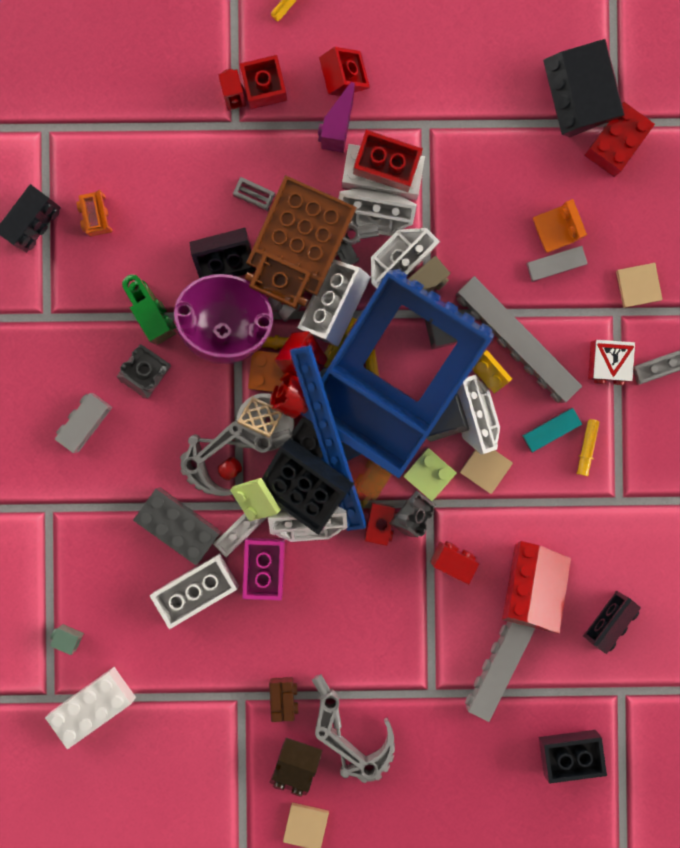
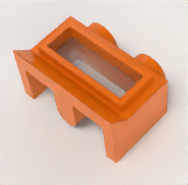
M98 190L93 193L78 195L79 201L76 202L78 212L82 213L83 220H80L82 231L86 232L90 237L113 232L107 222L109 214L103 202V199H106L105 194Z

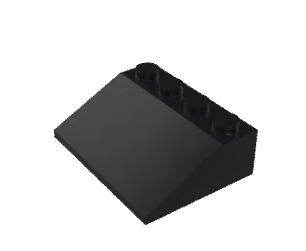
M606 39L561 51L543 60L562 135L572 137L625 116Z
M291 438L280 446L262 477L278 506L318 535L354 485L352 481Z

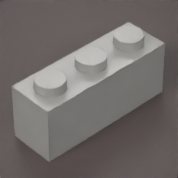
M95 393L85 394L80 400L81 405L78 409H74L69 414V421L66 425L63 424L56 432L58 435L55 440L72 453H78L113 408Z

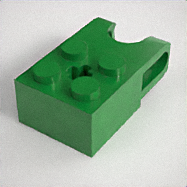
M134 274L125 277L122 286L133 304L130 309L149 342L159 345L176 335L177 333L174 330L176 328L175 323L165 315L167 310L164 304L155 298L148 284Z

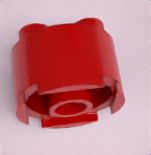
M285 373L279 379L282 381L280 386L276 385L273 389L270 405L273 406L271 407L273 410L294 419L301 413L305 414L308 411V407L298 377Z

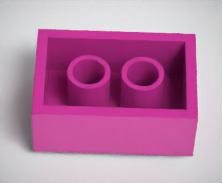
M246 538L243 599L282 600L285 539Z

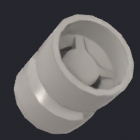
M270 297L268 299L272 310H277V315L284 322L291 319L302 306L299 304L294 309L286 304L282 305L281 302Z

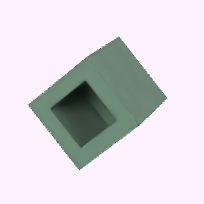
M63 624L53 630L50 639H52L50 646L72 655L77 650L84 633Z

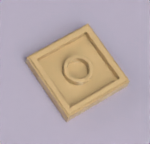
M655 263L616 271L623 308L663 300Z
M474 450L460 470V473L492 494L513 462L495 450L485 454H480L477 450Z
M292 802L283 843L306 848H321L329 811Z

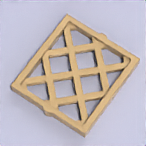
M252 397L237 423L270 438L283 414L278 411L271 413L270 409L273 410L271 408L273 407L272 405ZM251 403H254L256 408L249 410ZM266 409L268 414L261 415L260 410ZM257 411L259 416L252 418L250 412ZM248 413L250 419L243 420L244 415ZM278 414L279 417L274 421L272 416ZM270 417L271 422L264 423L263 418ZM260 419L262 424L255 426L254 420ZM273 425L271 431L268 432L266 426Z

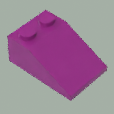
M353 82L348 85L324 117L323 124H319L318 142H321V149L344 153L354 100L355 83Z

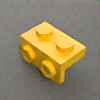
M487 350L473 368L474 373L483 380L494 394L512 380L509 374Z

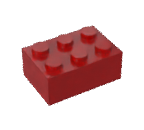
M626 102L622 103L625 116L607 122L584 154V156L613 177L623 170L655 125V123Z
M366 130L353 167V174L409 193L423 148Z

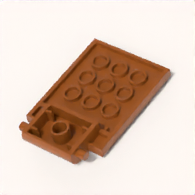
M285 175L246 262L247 265L256 268L254 275L247 272L245 280L251 282L249 288L294 309L299 304L305 307L308 299L303 298L304 292L306 291L318 296L357 207Z

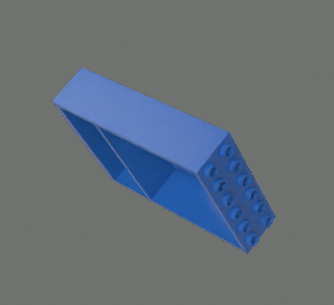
M399 269L390 270L386 273L322 377L340 440L397 478L401 477L494 336L489 326L483 323L480 326L474 322L475 318L466 312L464 315L458 312L456 305L449 301L444 303L440 300L441 296L432 290L427 292L423 289V284L417 280L410 281L406 278L407 274ZM401 305H404L427 321L433 319V325L457 340V344L419 401L414 400L364 367L366 360ZM309 410L305 414L301 413V415L312 421Z

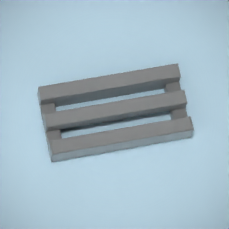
M240 177L233 192V196L266 211L269 210V206L276 195L275 192ZM242 183L269 195V198L242 187ZM239 190L266 202V204L239 193Z

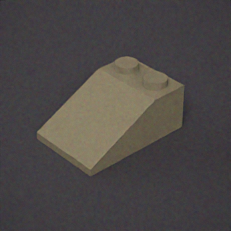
M434 256L414 273L409 280H417L424 285L423 289L427 292L434 291L435 289L439 291L449 281L448 276L451 273Z

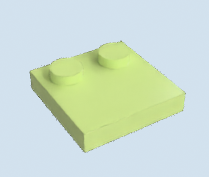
M427 448L403 477L428 499L433 501L457 472L431 449Z
M262 478L235 485L230 489L249 521L277 515L281 511Z

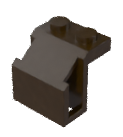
M286 737L270 783L274 784L273 787L283 791L284 788L291 790V794L302 797V795H306L309 792L312 779L315 777L323 750Z

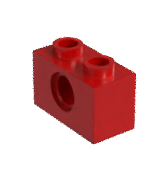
M226 69L218 74L228 110L245 107L246 102L238 70Z
M375 502L371 503L364 537L365 542L388 546V541L392 542L394 530H391L392 525L389 523L398 513L395 511L394 506ZM380 519H384L387 522L386 527L383 529L376 527V523Z

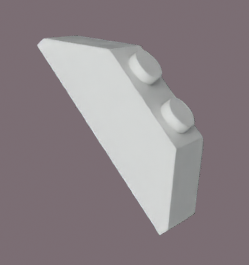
M363 188L340 191L339 193L340 200L357 207L351 223L358 225V228L377 224L379 234L392 236L397 230L413 225L417 204L398 194Z
M427 228L397 230L371 257V284L377 289L386 273L390 270L399 269L408 276L440 241Z
M476 375L466 378L457 392L469 426L468 431L461 433L467 443L480 454H485L498 448L497 442L500 425L489 389L478 380L479 378Z
M338 507L319 535L282 508H280L281 511L277 515L268 517L270 534L277 535L290 542L330 539L340 531L347 529L346 510Z

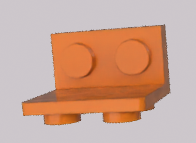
M573 199L566 201L558 208L533 217L534 225L546 253L577 242L587 236Z

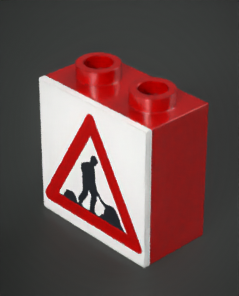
M591 341L588 379L594 380V383L606 384V381H613V385H625V382L632 381L635 342Z

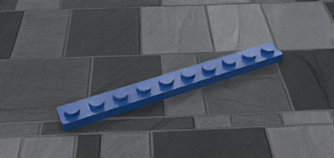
M309 345L294 348L290 351L325 463L353 482L312 347ZM353 485L339 506L346 510L347 531L365 529L367 526L355 485Z

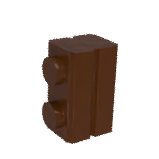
M293 677L271 678L269 682L271 722L294 721L295 714L299 713L298 702H294V695H297V683H293Z

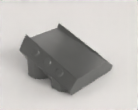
M140 344L132 352L130 359L121 365L117 378L121 383L133 389L143 398L148 399L171 365Z
M457 393L426 439L430 442L469 430Z
M415 491L389 524L410 537H422L427 530L426 522L432 517L436 505L420 492Z

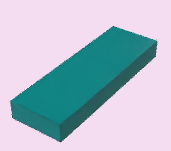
M570 408L522 435L530 451L534 452L579 427L582 423L574 408Z

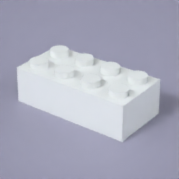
M348 144L342 188H363L398 194L406 199L417 200L425 156H420L408 193L354 175L353 167L360 145Z
M334 259L318 296H312L297 328L303 332L310 331L314 338L338 347L371 276L359 267Z
M219 553L154 591L150 597L166 625L171 629L236 591L239 584Z
M113 667L52 710L45 719L68 750L131 705L136 697L116 668Z

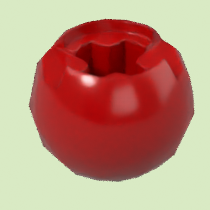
M229 457L218 466L220 477L227 481H230L238 473L242 472L240 461L234 457Z

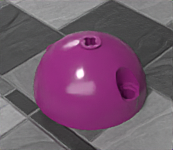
M216 274L197 279L181 292L175 304L174 320L179 336L195 355L206 361L217 364H230L242 361L258 351L271 333L273 313L267 297L249 288L251 282L237 276Z

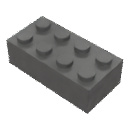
M161 487L154 490L133 520L195 565L202 560L222 532Z

